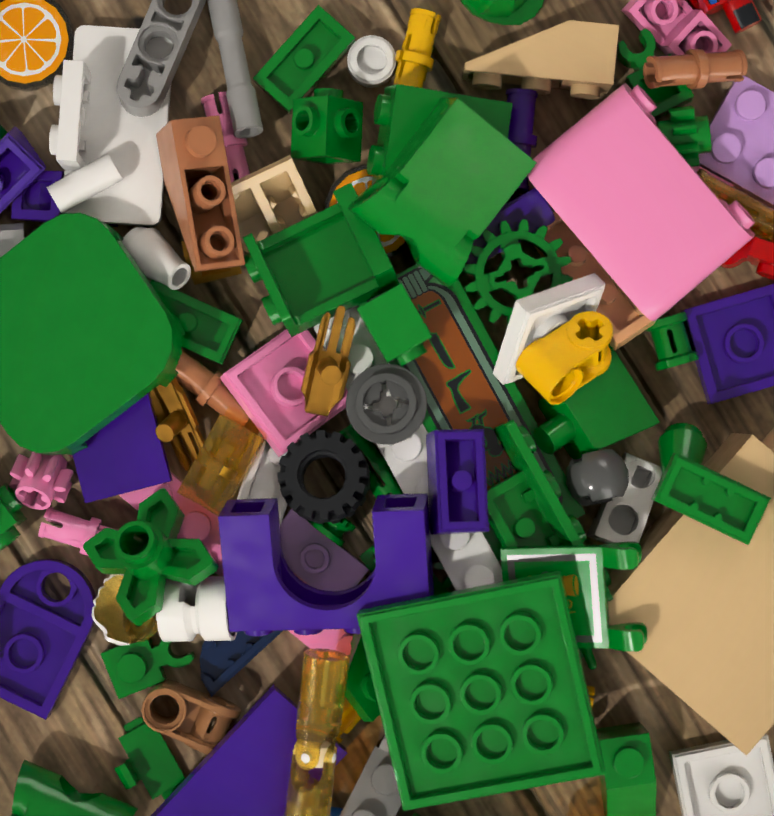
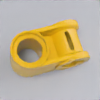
M586 311L576 314L553 332L528 345L520 354L516 363V369L549 404H560L570 398L582 386L597 376L604 374L609 369L612 355L608 345L613 337L612 323L606 316L598 312Z

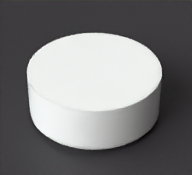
M368 35L359 38L352 44L347 56V65L351 77L358 84L365 87H379L387 83L393 76L396 68L394 48L386 39L379 36Z

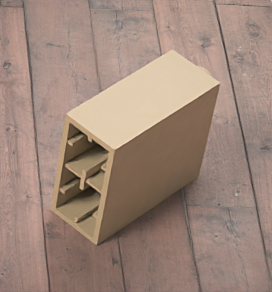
M774 427L762 441L753 434L731 433L704 465L771 498L749 545L667 507L640 539L642 560L638 563V566L632 570L614 569L609 574L612 584L608 586V589L613 596V600L608 602L609 626L640 622L644 623L647 627L648 639L643 649L638 652L627 653L746 756L774 725Z

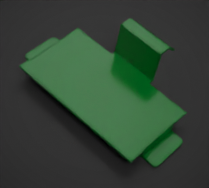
M138 717L124 725L127 733L118 739L129 758L124 764L114 769L126 790L137 785L142 780L152 800L160 795L166 800L185 780V776L161 733L149 728L143 718Z

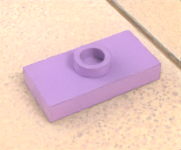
M292 509L282 520L280 535L284 559L290 570L310 586L325 591L347 590L355 587L369 570L365 564L345 548L331 541Z

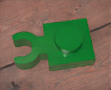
M645 28L640 31L638 37L644 47L643 52L632 53L624 40L618 42L616 54L618 60L624 66L635 71L626 77L625 83L631 89L639 85L651 97L657 106L651 114L657 120L669 114V108L682 107L692 102L694 94L686 85L658 87L656 89L647 87L644 80L643 67L644 63L647 62V57L655 56L656 42L652 33Z
M149 633L132 639L130 645H117L100 653L118 699L165 681L167 677L162 666L169 665L180 668L188 665L195 658L193 652L183 656L175 655L171 650V642H163L161 640L160 644L154 646Z

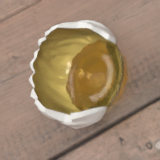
M110 574L109 578L104 579V586L98 589V596L93 600L94 607H92L91 614L93 621L103 631L104 638L113 644L126 646L132 643L147 641L158 631L156 615L140 626L132 623L115 599L124 574Z

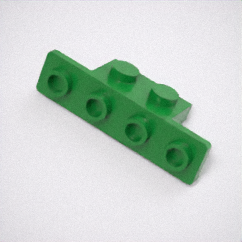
M513 419L496 426L494 432L517 473L487 489L489 523L503 547L584 545L583 542L587 540L585 531L574 515L566 514L558 499L562 495L561 489L554 476L548 470L542 471L533 455L537 448L528 430L522 425L518 427ZM605 569L607 599L609 602L613 600V596L610 590L608 589V586H610L612 582L607 570Z

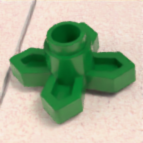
M164 488L158 490L139 504L137 521L128 522L119 530L106 527L83 545L92 563L102 574H124L115 599L127 618L136 626L142 625L162 610L166 579L196 586L219 568L217 562L200 539H177L185 515L174 498Z

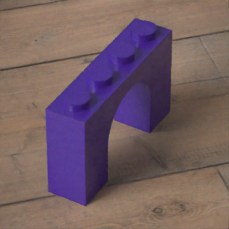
M428 493L377 495L372 510L375 569L362 583L342 591H325L309 586L290 570L282 552L277 498L227 500L218 515L229 632L244 631L249 636H264L276 630H294L299 635H314L322 632L324 629H344L349 634H361L357 619L359 610L433 596L434 580Z

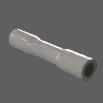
M207 0L213 33L219 45L227 85L226 98L234 136L237 138L257 136L263 132V125L256 91L251 83L242 39L243 27L237 0Z

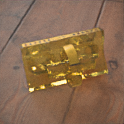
M220 414L177 493L198 503L218 516L227 500L233 499L266 438L229 417Z

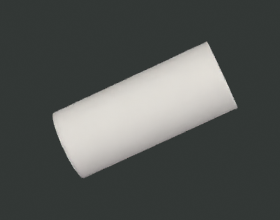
M107 153L46 188L62 214L120 182L123 178Z

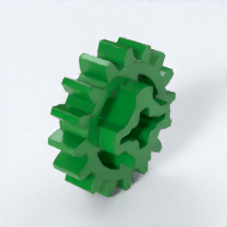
M526 219L520 221L517 231H511L507 221L500 222V235L497 237L486 229L482 233V237L487 245L484 248L473 245L470 252L477 258L476 264H467L463 268L464 272L474 275L475 280L464 287L465 292L478 291L480 298L473 307L475 310L485 306L491 308L488 319L491 323H495L501 315L507 316L506 322L508 326L513 308L497 302L489 293L490 291L501 289L513 296L515 303L518 299L533 295L534 288L543 276L551 274L548 289L573 280L572 277L561 272V267L572 262L571 257H558L555 252L563 241L558 238L548 243L544 239L547 232V227L544 225L537 229L535 233L529 232L528 220ZM519 241L528 242L536 246L546 257L534 259L522 252ZM500 246L502 260L496 271L484 274L485 264L489 255L496 247ZM517 260L520 268H540L539 271L530 274L531 276L523 279L524 288L518 289L515 281L507 282L504 280L495 282V278L504 276V273L512 269L511 261Z

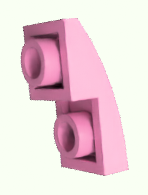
M630 0L621 10L640 31L646 28L652 33L655 38L656 47L666 56L669 54L671 56L684 55L687 50L698 48L704 50L705 53L726 52L732 46L729 40L702 10L692 9L685 0Z

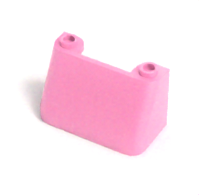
M624 83L535 156L533 160L537 163L527 177L634 305L648 319L656 321L754 238L755 234L750 227L755 224V221L737 200L729 205L723 199H718L656 126V120L651 112L657 106L651 97L639 85L631 89L627 83Z

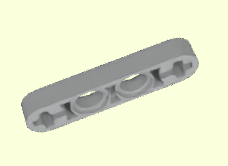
M152 0L118 78L117 92L121 105L126 112L133 116L145 117L159 110L206 0H191L192 4L189 10L180 15H174L166 11L164 8L166 0ZM166 37L174 44L173 50L165 58H153L145 51L146 45L151 39ZM144 66L151 71L148 78V87L152 95H142L139 101H136L133 98L130 87L139 88L145 78Z

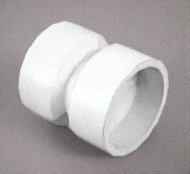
M224 576L207 577L196 586L166 579L163 607L156 614L157 628L163 642L193 641L197 634H201L204 641L235 640L238 631L229 632Z

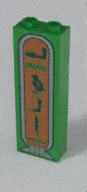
M418 264L397 274L399 283H402L432 336L430 340L423 343L427 352L402 366L419 379L425 390L427 411L422 424L427 433L433 430L484 429L487 489L517 473L494 432L496 426L513 419L518 427L520 425L524 426L532 436L537 448L533 455L542 471L548 470L556 479L562 493L558 499L566 514H572L576 518L586 514L583 507L571 496L566 486V476L554 454L543 452L537 445L533 432L538 425L515 382L502 385L493 375L499 353L459 279L457 278L451 286L446 287ZM379 294V295H377V296H375V297H373V298H371V299H369V300H367V301H365V302L359 304L358 307H360V306L366 304L367 302L373 300L374 298L380 296L381 294ZM397 359L389 362L390 364L400 366ZM489 523V531L482 533L495 557L500 561V549L503 546Z

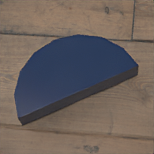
M276 630L264 636H249L244 631H238L235 640L204 641L199 660L201 680L211 697L283 630Z

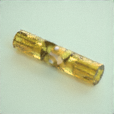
M321 648L308 649L304 652L296 716L297 741L292 755L285 816H330L337 759L335 743L342 725L350 660L349 655L343 652ZM323 768L320 781L314 779L308 773V770Z

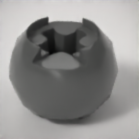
M612 449L585 453L579 459L572 458L566 469V486L571 496L582 506L609 502L613 500V497H623L628 487V468L623 458Z

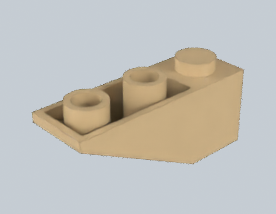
M568 20L465 62L462 80H471L472 87L483 90H499L502 84L521 85V89L537 91L538 95L550 94L551 88L570 90V96L577 99H599L600 93L607 94L614 85L619 25Z

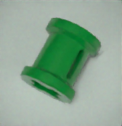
M686 312L657 319L653 326L645 330L651 333L658 361L654 364L656 371L699 359L698 352L691 350L684 322L688 319ZM667 330L670 331V335L675 349L674 353L672 352Z

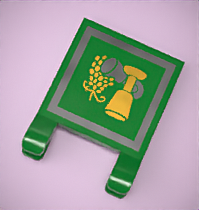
M619 542L605 545L502 547L500 549L503 581L561 570L578 649H614L626 652H638L643 649L648 639L647 627L644 623L632 622L609 626L605 568L619 570L635 569L642 560V547L640 543Z

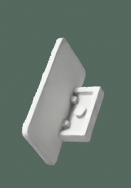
M79 26L74 35L73 60H63L62 75H55L53 102L54 105L60 106L59 124L51 125L49 150L51 155H56V161L64 169V177L108 153L123 178L120 182L62 214L82 213L106 224L153 227L161 221L164 178L156 134L169 122L171 85L159 110L145 117L133 116L126 112L121 105L117 92L118 78L140 30L138 28ZM155 37L148 42L145 51L153 58H165L173 50L174 44L166 37ZM144 66L145 78L139 88L130 87L133 98L136 101H139L142 95H152L148 87V78L151 71Z

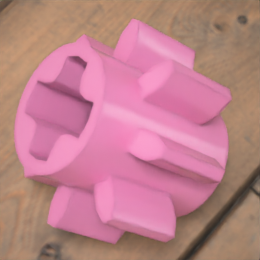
M32 452L30 459L19 454L10 471V475L13 478L9 486L16 489L15 496L23 505L36 510H45L50 507L53 499L60 503H65L72 487L70 480L74 472L73 470L66 469L67 461L61 454L45 455Z

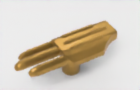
M342 305L336 309L327 349H324L323 346L331 316L329 312H326L320 321L314 350L309 353L301 386L305 399L304 410L306 413L328 417L332 407L343 399L351 366L348 356L355 331V320L353 317H349L341 352L336 351L346 311Z
M174 378L167 387L158 385L150 392L158 422L155 432L161 441L171 442L180 464L184 470L188 471L191 469V464L178 435H181L197 473L203 476L206 473L205 464L210 465L211 463L210 453L200 433L199 423L189 400L177 379Z

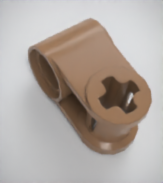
M165 680L153 685L143 701L141 710L143 720L149 728L184 742L189 747L207 755L226 736L233 718H239L242 711L241 708L226 699L216 695L211 697L209 693L200 692L173 680ZM160 695L173 697L179 705L178 713L169 717L161 716L153 707V699ZM213 717H216L212 730L208 733L207 729Z

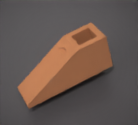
M220 116L170 120L156 134L164 183L194 271L244 266L245 259Z

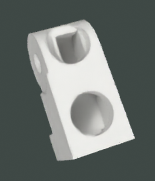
M625 452L622 458L629 471V482L623 497H613L612 501L601 503L587 536L605 544L619 542L639 543L654 502L651 499L662 477L661 466Z

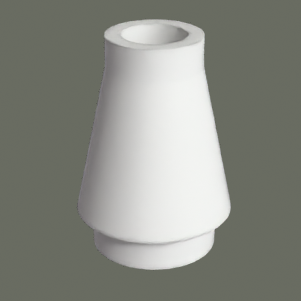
M139 226L133 228L125 235L122 243L147 278L165 284L172 290L180 289L187 283L191 275V267L179 257L157 229Z

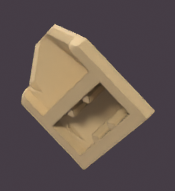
M291 155L231 182L242 248L247 253H249V250L243 240L244 236L252 233L256 241H261L317 213Z

